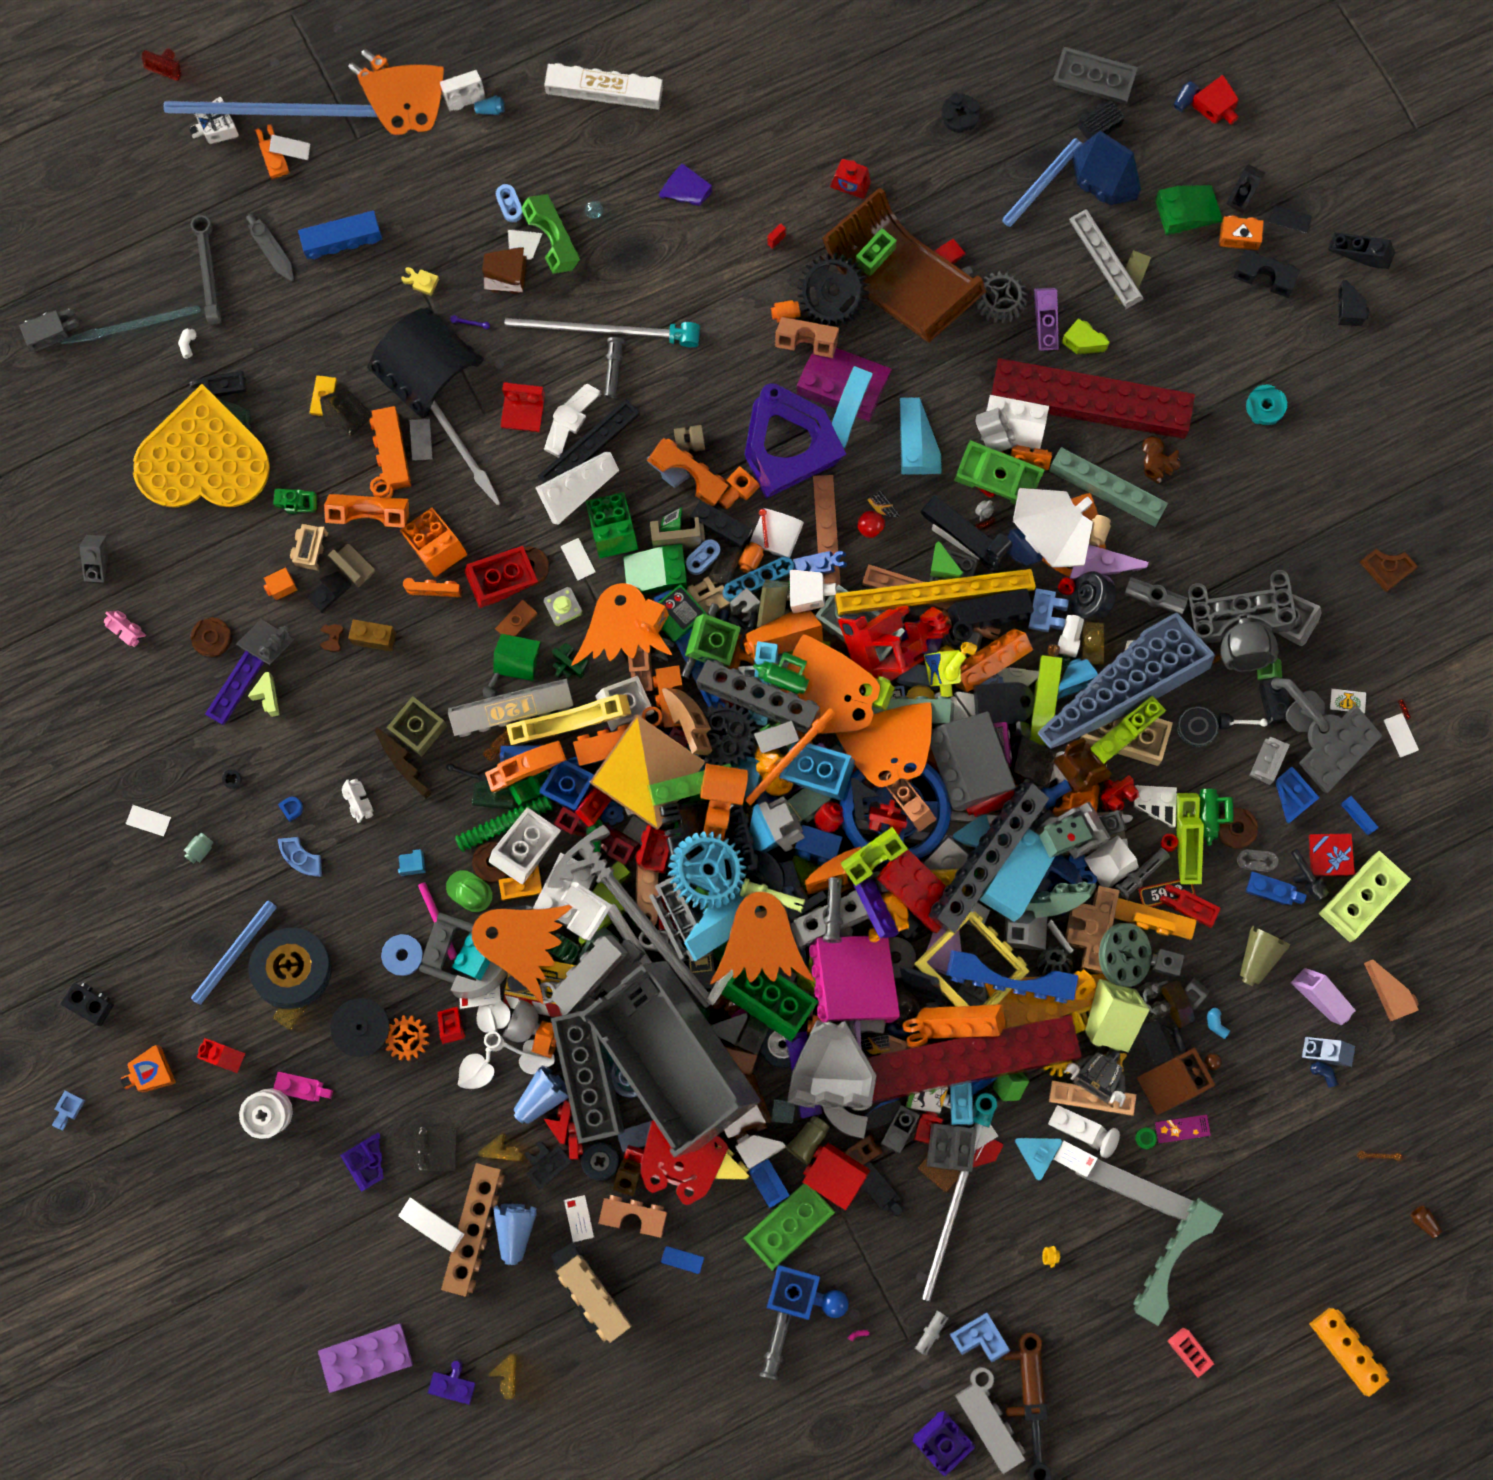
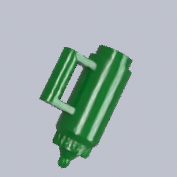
M783 652L779 664L764 661L761 665L754 664L753 666L759 672L758 677L762 678L765 682L797 695L798 693L804 694L809 683V679L805 678V675L802 674L807 661ZM786 661L801 668L799 672L783 667V662Z
M1201 789L1199 794V818L1204 824L1203 839L1207 841L1208 846H1211L1213 839L1218 838L1220 824L1234 823L1233 798H1219L1216 789ZM1219 802H1225V819H1219Z

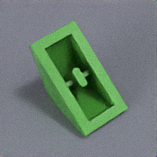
M938 541L935 544L930 576L945 579L962 578L963 572Z

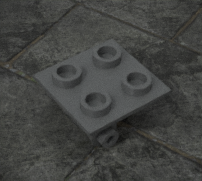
M260 619L236 645L270 665L294 639L289 636L290 630L288 627L283 626L277 629Z

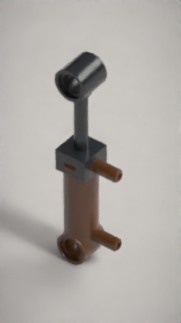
M1027 1332L1019 1338L1018 1345L1020 1351H1010L1002 1356L1003 1360H1020L1023 1407H1007L1006 1414L1007 1416H1023V1420L1031 1421L1034 1462L1028 1468V1478L1036 1480L1034 1478V1471L1037 1468L1044 1469L1045 1476L1041 1480H1050L1051 1471L1042 1459L1040 1420H1047L1041 1353L1042 1342L1038 1335ZM1029 1337H1032L1036 1343L1035 1347L1031 1350L1026 1349L1024 1345L1025 1340Z

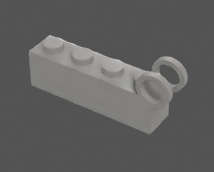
M612 935L600 936L593 944L595 947L590 952L587 951L581 956V962L577 967L573 966L566 973L567 978L563 982L550 981L539 985L540 990L542 988L543 1003L555 1002L566 1015L574 1013L628 952ZM548 986L552 989L553 992L551 998H549L546 993Z
M979 1367L971 1373L970 1380L972 1385L957 1393L955 1397L998 1468L1004 1474L1025 1461L1023 1454L1026 1452L1019 1441L1015 1443L1011 1435L1014 1432L1007 1422L1003 1424L999 1416L1002 1413L996 1403L991 1404L987 1398L990 1396L988 1389L992 1387L994 1382L992 1373L986 1368ZM979 1372H986L988 1374L989 1380L985 1386H978L976 1384L975 1378Z

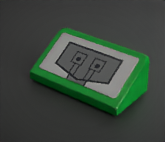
M682 507L662 518L660 532L681 530Z

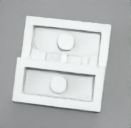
M763 508L750 542L760 545L764 550L770 551L772 555L790 558L804 522L786 514Z

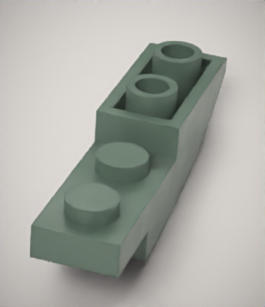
M1086 882L1078 884L1060 883L1055 885L1051 893L1049 891L1034 893L1025 911H1034L1035 918L1067 912L1088 900L1094 892L1096 884H1088Z

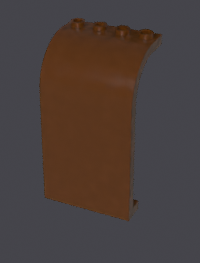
M879 188L822 239L832 259L835 253L839 255V259L842 255H846L845 261L853 258V265L856 262V255L881 228L897 240L896 249L871 276H868L865 272L861 274V276L866 275L868 277L864 280V283L870 284V286L865 287V290L869 291L870 294L864 296L929 343L987 291L981 277L977 275L972 278L913 237L894 215L885 191ZM836 266L841 274H847V268Z

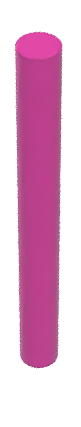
M426 882L421 883L418 887L435 923L437 922L439 912ZM452 942L448 951L450 960H454L457 957Z

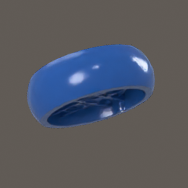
M897 758L891 760V763L898 762ZM927 762L920 776L931 786L937 802L926 801L921 790L915 784L908 781L936 818L929 835L922 842L908 849L919 860L928 856L939 846L948 831L952 816V806L941 775ZM906 764L904 772L907 773V769L915 771L917 768L916 764ZM858 768L851 775V778H856L861 783H864L867 779ZM850 778L843 801L840 800L844 818L842 827L851 844L855 848H863L870 841L861 833L855 820L856 813ZM875 785L871 790L879 796L862 798L863 802H867L868 814L865 817L868 824L870 820V803L878 802L879 804L888 805L890 800H895L886 787ZM908 817L906 819V829L902 828L899 834L903 842L904 839L918 831ZM882 823L880 831H873L881 835L888 830L889 824ZM885 860L881 863L888 864L890 860Z

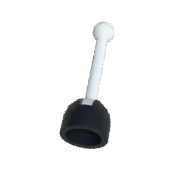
M1219 713L1218 728L1230 729L1233 724H1258L1265 727L1268 725V720H1234L1230 714Z

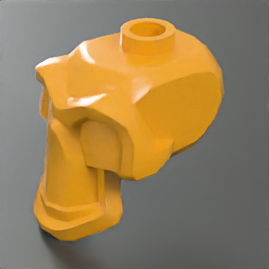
M759 745L757 747L755 759L760 762L756 764V770L761 775L762 781L786 756L781 754L778 748L761 753ZM779 775L768 786L766 792L773 796H781L792 789L793 783L780 779Z
M890 891L882 893L881 897L898 931L909 928L908 908ZM871 928L869 930V940L876 943L882 938H879L875 928Z

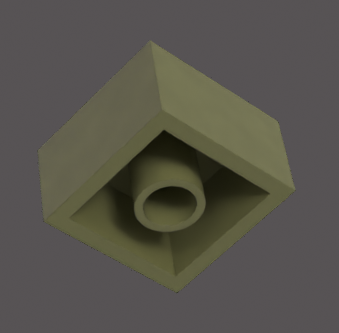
M412 696L387 726V729L422 757L445 730L447 724L442 718Z

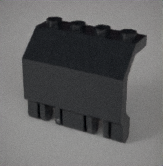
M709 800L685 804L675 803L659 807L661 817H665L662 819L663 824L678 822L679 826L677 829H670L665 832V836L670 837L666 839L670 857L675 854L673 850L679 847V843L681 841L685 842L686 837L690 836L692 838L695 833L700 837L704 830ZM731 803L724 840L729 838L727 843L729 846L735 843L734 852L740 850L737 857L744 858L740 865L746 866L740 872L749 874L758 868V856L753 851L752 845L754 841L747 826L749 824L748 816L744 813L742 805ZM697 846L685 854L687 860L689 861L703 851L702 847ZM724 860L726 878L731 879L730 864L728 860ZM710 864L703 866L705 874H713L714 869ZM691 883L689 885L690 887H697Z

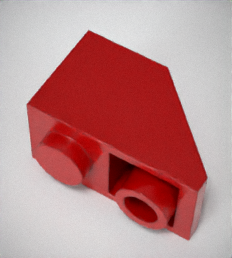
M205 1038L199 1047L197 1058L238 1073L245 1053Z

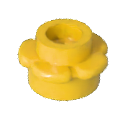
M1055 1246L1045 1247L1043 1250V1263L1054 1267L1055 1263L1060 1261V1252L1056 1250Z

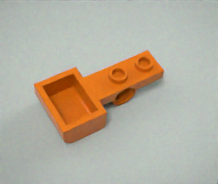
M706 764L700 796L701 799L709 800L703 830L707 837L711 832H714V838L721 834V841L724 840L731 803L743 805L748 770Z

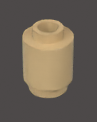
M1096 515L1092 519L1093 524L1089 544L1093 546L1103 545L1111 528V520L1109 518Z

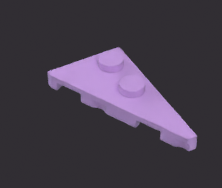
M1088 544L1085 565L1074 566L1070 579L1076 580V578L1089 571L1099 572L1104 575L1118 574L1129 570L1139 571L1147 568L1149 562Z

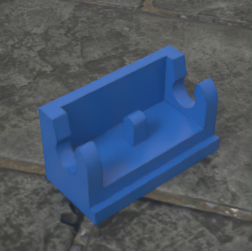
M769 1159L764 1160L748 1171L769 1208L790 1196Z

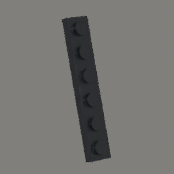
M625 399L540 473L538 478L542 483H545L588 461L640 416V412Z

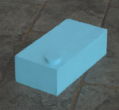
M1030 829L1026 831L979 898L981 902L1013 922L1023 915L1054 857H1049L1037 833Z

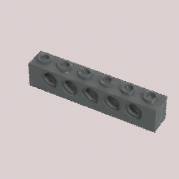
M707 660L696 680L698 689L783 724L793 720L796 730L805 734L813 727V722L820 716V707L814 701L802 700L792 692L786 693L773 684L767 685L762 683L756 677H747L741 671L728 669L718 661L712 662ZM719 678L727 679L723 683L717 681ZM742 685L745 686V689L736 690V687ZM757 693L764 694L762 698L754 697ZM776 701H781L783 703L781 706L773 705V703ZM794 709H800L802 711L799 714L792 713Z

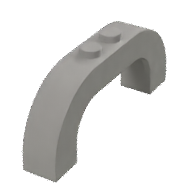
M860 1020L861 1033L883 1035L884 1020ZM822 1106L827 1119L837 1130L845 1135L864 1139L868 1117L849 1113L844 1108L826 1109L825 1106Z

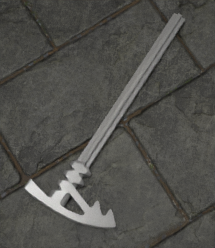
M605 825L600 826L580 840L562 857L551 875L548 887L562 889L564 885L560 880L572 882L574 876L571 874L572 872L591 867L590 874L592 876L597 875L596 881L605 884L706 1009L711 1005L707 1002L709 993L613 876L614 869L606 867L608 863L606 860H600L602 854L594 852L595 846L593 843L610 835V831ZM577 853L584 858V860L567 864Z

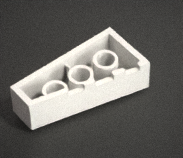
M604 452L536 487L553 524L561 523L613 477L619 469L611 452Z

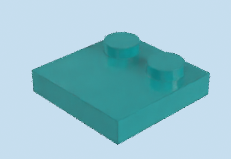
M472 932L466 938L460 953L455 958L452 968L481 981L491 961L476 949L472 940Z

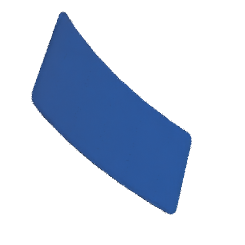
M666 1246L661 1263L699 1274L704 1258Z

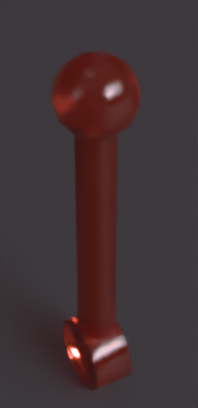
M760 509L759 515L762 518L764 547L769 548L765 518L767 511Z

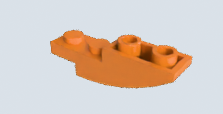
M555 741L509 758L497 764L498 767L485 774L491 792H497L527 776H535L565 761L566 758L560 741Z

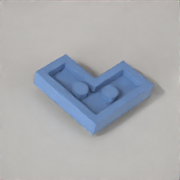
M988 1313L950 1334L961 1355L981 1344L992 1363L1010 1352Z

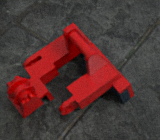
M906 605L896 609H888L868 623L865 616L860 617L859 615L854 616L851 614H845L838 619L851 660L871 673L874 678L878 679L881 676L889 679L891 682L925 659L923 652L928 651L927 639L944 638L945 634H949L948 630L951 628V624L946 623L949 617L943 615L942 611L935 607H931L919 616L921 621L918 623H904L909 638L901 642L900 637L891 634L904 627L901 617L910 611ZM874 646H892L894 653L879 661ZM861 685V688L866 691L865 686Z

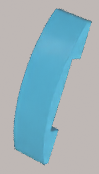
M854 366L832 421V426L843 448L847 445L853 423L873 373Z
M757 641L756 664L761 665L764 661L777 664L778 644ZM755 669L754 677L760 679L762 683L769 685L770 683L758 677L759 672ZM757 693L754 697L762 698L764 694ZM748 710L752 715L750 719H754L757 725L765 726L768 724L769 718Z

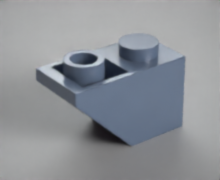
M1305 1037L1302 1058L1322 1061L1332 1065L1352 1067L1355 1046L1340 1040Z

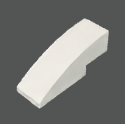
M412 1198L408 1200L399 1214L400 1218L452 1253L464 1236V1233Z

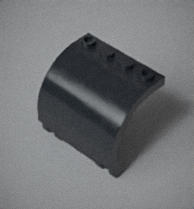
M429 307L413 311L398 321L381 339L367 366L375 376L422 419L428 415L439 392L455 375L470 366L478 367L484 360L480 354L474 352L470 345H466L442 322L443 320L440 317L434 316L433 311Z

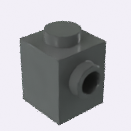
M1159 949L1156 954H1152L1150 963L1153 966L1152 972L1177 978L1180 976L1184 955Z

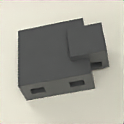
M624 940L621 944L628 954L600 984L608 993L620 985L626 976L642 964L639 961L645 953L630 940Z

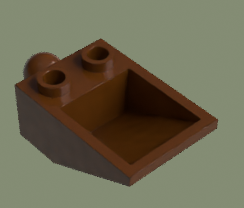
M1192 1048L1136 1078L1156 1115H1159L1216 1086L1207 1070L1219 1069L1222 1060L1219 1055L1211 1053L1206 1056L1205 1062H1202L1196 1049ZM1187 1058L1190 1059L1192 1062L1191 1066L1189 1067L1185 1066L1184 1061ZM1197 1077L1202 1080V1084L1199 1086L1194 1082Z

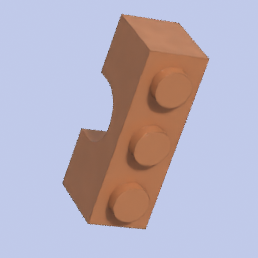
M781 317L776 330L775 347L795 350L797 344L807 342L814 346V355L833 358L838 344L839 328Z
M610 1195L609 1199L604 1198L598 1224L621 1228L625 1216L636 1214L642 1222L640 1233L662 1238L668 1212H664V1207L651 1205V1208L642 1207L643 1202L631 1200L630 1204L622 1202L621 1197Z

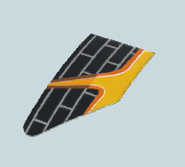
M888 1034L861 1039V1047L871 1054L889 1052Z

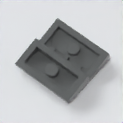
M931 1124L927 1167L972 1172L977 1129Z

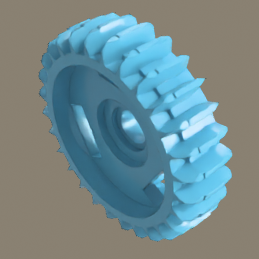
M704 831L700 837L697 833L692 838L688 836L685 842L681 841L679 843V847L673 850L675 854L670 857L674 861L668 865V867L674 869L668 873L669 876H674L670 884H677L673 891L680 890L679 898L684 895L687 897L685 903L692 900V907L700 903V909H704L706 904L709 910L713 909L714 904L717 908H720L722 903L727 905L730 902L729 899L733 900L736 897L735 894L741 891L739 887L744 885V882L740 880L746 877V874L740 872L746 868V866L740 865L744 858L737 857L740 850L734 852L735 843L730 846L727 844L729 838L721 841V834L714 838V832H711L707 837ZM701 846L703 851L688 861L685 854L695 847ZM724 860H728L730 864L731 879L726 878ZM705 864H710L713 867L714 872L712 875L704 873L703 866ZM690 883L709 892L708 895L696 892L689 886Z

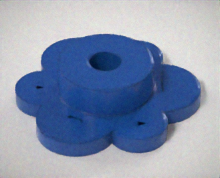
M610 802L603 811L602 821L605 823L609 822L612 826L616 822H622L624 819L622 814L623 808L615 802Z

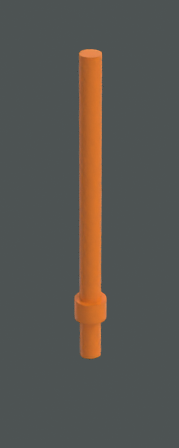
M831 708L819 720L816 719L813 722V727L745 799L750 806L818 732L821 733L826 728L825 725L836 714Z

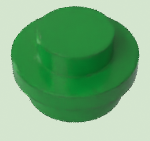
M1142 1128L1136 1133L1135 1141L1140 1148L1150 1149L1156 1144L1157 1136L1152 1129Z

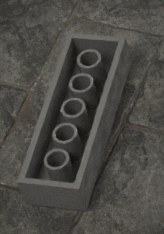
M583 1011L551 1018L578 1143L615 1136L625 1132L606 1048L589 1022H584L580 1014Z

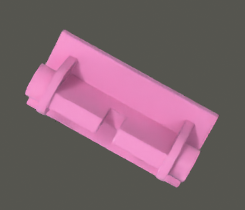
M120 611L106 612L108 616L104 619L105 626L116 635L122 630L123 632L119 638L129 646L135 647L139 643V640H137L139 637H146V634L141 631L137 624L131 623L126 619L124 613Z

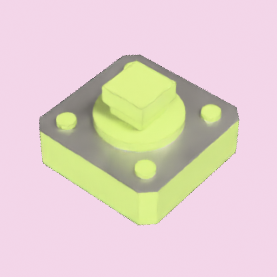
M569 587L544 598V604L556 626H560L582 614L573 591Z

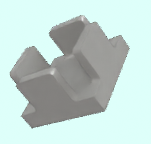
M781 797L770 804L765 801L759 807L775 841L787 852L793 848L792 844L804 839L805 836L802 833L803 829L796 815L791 814L789 811V802L784 797Z
M1087 802L1078 808H1072L1057 818L1058 821L1055 822L1058 825L1069 816L1074 818L1082 816L1092 839L1085 845L1070 850L1074 859L1079 858L1110 839L1091 802Z
M948 835L922 863L929 870L960 869L966 863L967 856L971 851L961 842L953 840Z

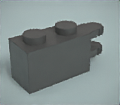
M66 309L59 313L56 310L48 311L38 318L26 320L19 326L27 346L34 353L68 339L67 331L78 327L79 321L73 319L63 323L64 320L75 316L74 309Z

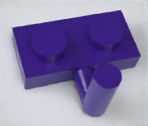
M456 1360L451 1364L453 1369L451 1376L433 1372L428 1394L470 1404L476 1382L459 1378L463 1363L461 1360Z

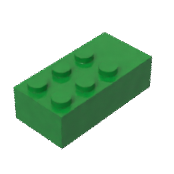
M745 967L736 978L731 977L721 993L790 1042L818 1003V1000L780 974H777L776 980L772 981L761 969L755 980L749 982Z

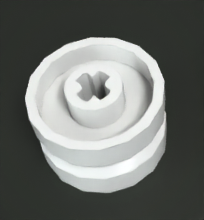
M272 1088L263 1089L247 1097L243 1102L239 1113L240 1123L244 1130L252 1137L259 1139L270 1138L284 1130L291 1122L293 1114L292 1104L283 1092Z

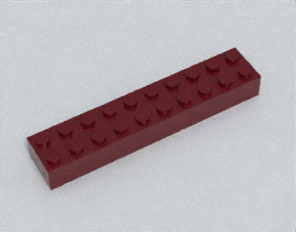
M998 358L991 392L993 396L1049 406L1048 414L1181 439H1185L1189 432L1195 398L1193 393Z
M1072 1015L1006 1028L1002 1030L1000 1036L964 1037L867 1058L876 1074L872 1103L1080 1060L1082 1056Z

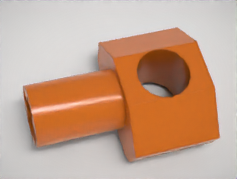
M739 466L725 480L729 488L717 502L725 510H728L739 497L747 501L760 485ZM740 481H746L748 483L745 487H739L737 485Z

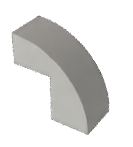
M490 962L481 981L477 979L474 981L457 975L451 992L455 997L464 999L484 996L496 989L503 982L508 972L495 963Z

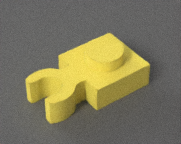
M406 268V273L411 274L409 278L402 277V282L408 285L413 283L412 287L414 290L432 296L439 280L438 276L421 269L416 274L413 269Z

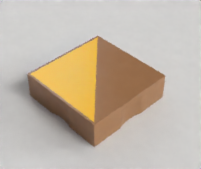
M637 714L589 783L658 830L662 825V819L665 818L661 817L659 807L675 804L678 800L653 806L647 785L697 773L705 761L692 754L691 751Z

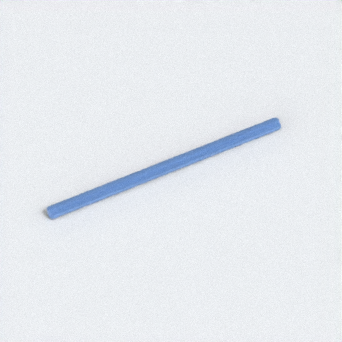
M164 102L165 113L378 117L371 105Z

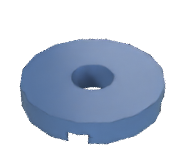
M400 934L393 936L385 943L382 948L381 958L383 965L389 972L396 976H407L413 974L422 964L423 950L415 938ZM400 950L408 952V957L404 961L397 959V953Z

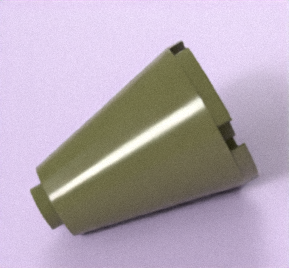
M1252 926L1240 976L1243 977L1242 981L1251 986H1254L1255 983L1259 985L1291 944Z

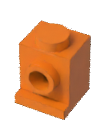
M542 1021L535 1034L531 1052L551 1059L557 1048L552 1023Z

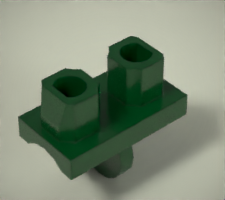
M567 643L563 644L559 649L555 647L552 651L553 657L562 664L560 665L558 662L553 664V667L557 669L555 676L560 678L564 675L569 679L572 675L568 671L569 669L582 679L585 675L584 670L589 662L584 658L571 666L573 661L569 657L573 654L574 649Z

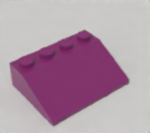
M836 348L833 358L812 353L798 381L797 394L837 409L854 366L873 373L856 417L870 422L892 369Z

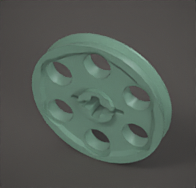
M1120 923L1113 925L1104 934L1099 947V962L1103 974L1114 985L1127 987L1137 985L1145 978L1152 958L1151 945L1147 935L1140 927L1134 924ZM1130 930H1132L1133 932L1132 940H1130L1128 936ZM1115 933L1118 936V941L1116 944L1113 941V936ZM1140 946L1143 949V954L1141 957L1138 954ZM1109 953L1112 954L1111 963H1109L1107 959ZM1134 966L1137 967L1136 976L1133 975ZM1119 969L1122 971V978L1120 980L1117 976Z

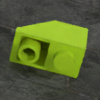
M1079 318L1065 333L1062 344L1077 355L1105 352L1110 343L1104 334L1097 333L1088 322L1081 321Z

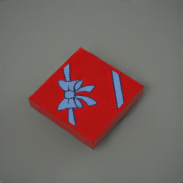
M1352 834L1309 835L1310 863L1314 876L1355 875Z

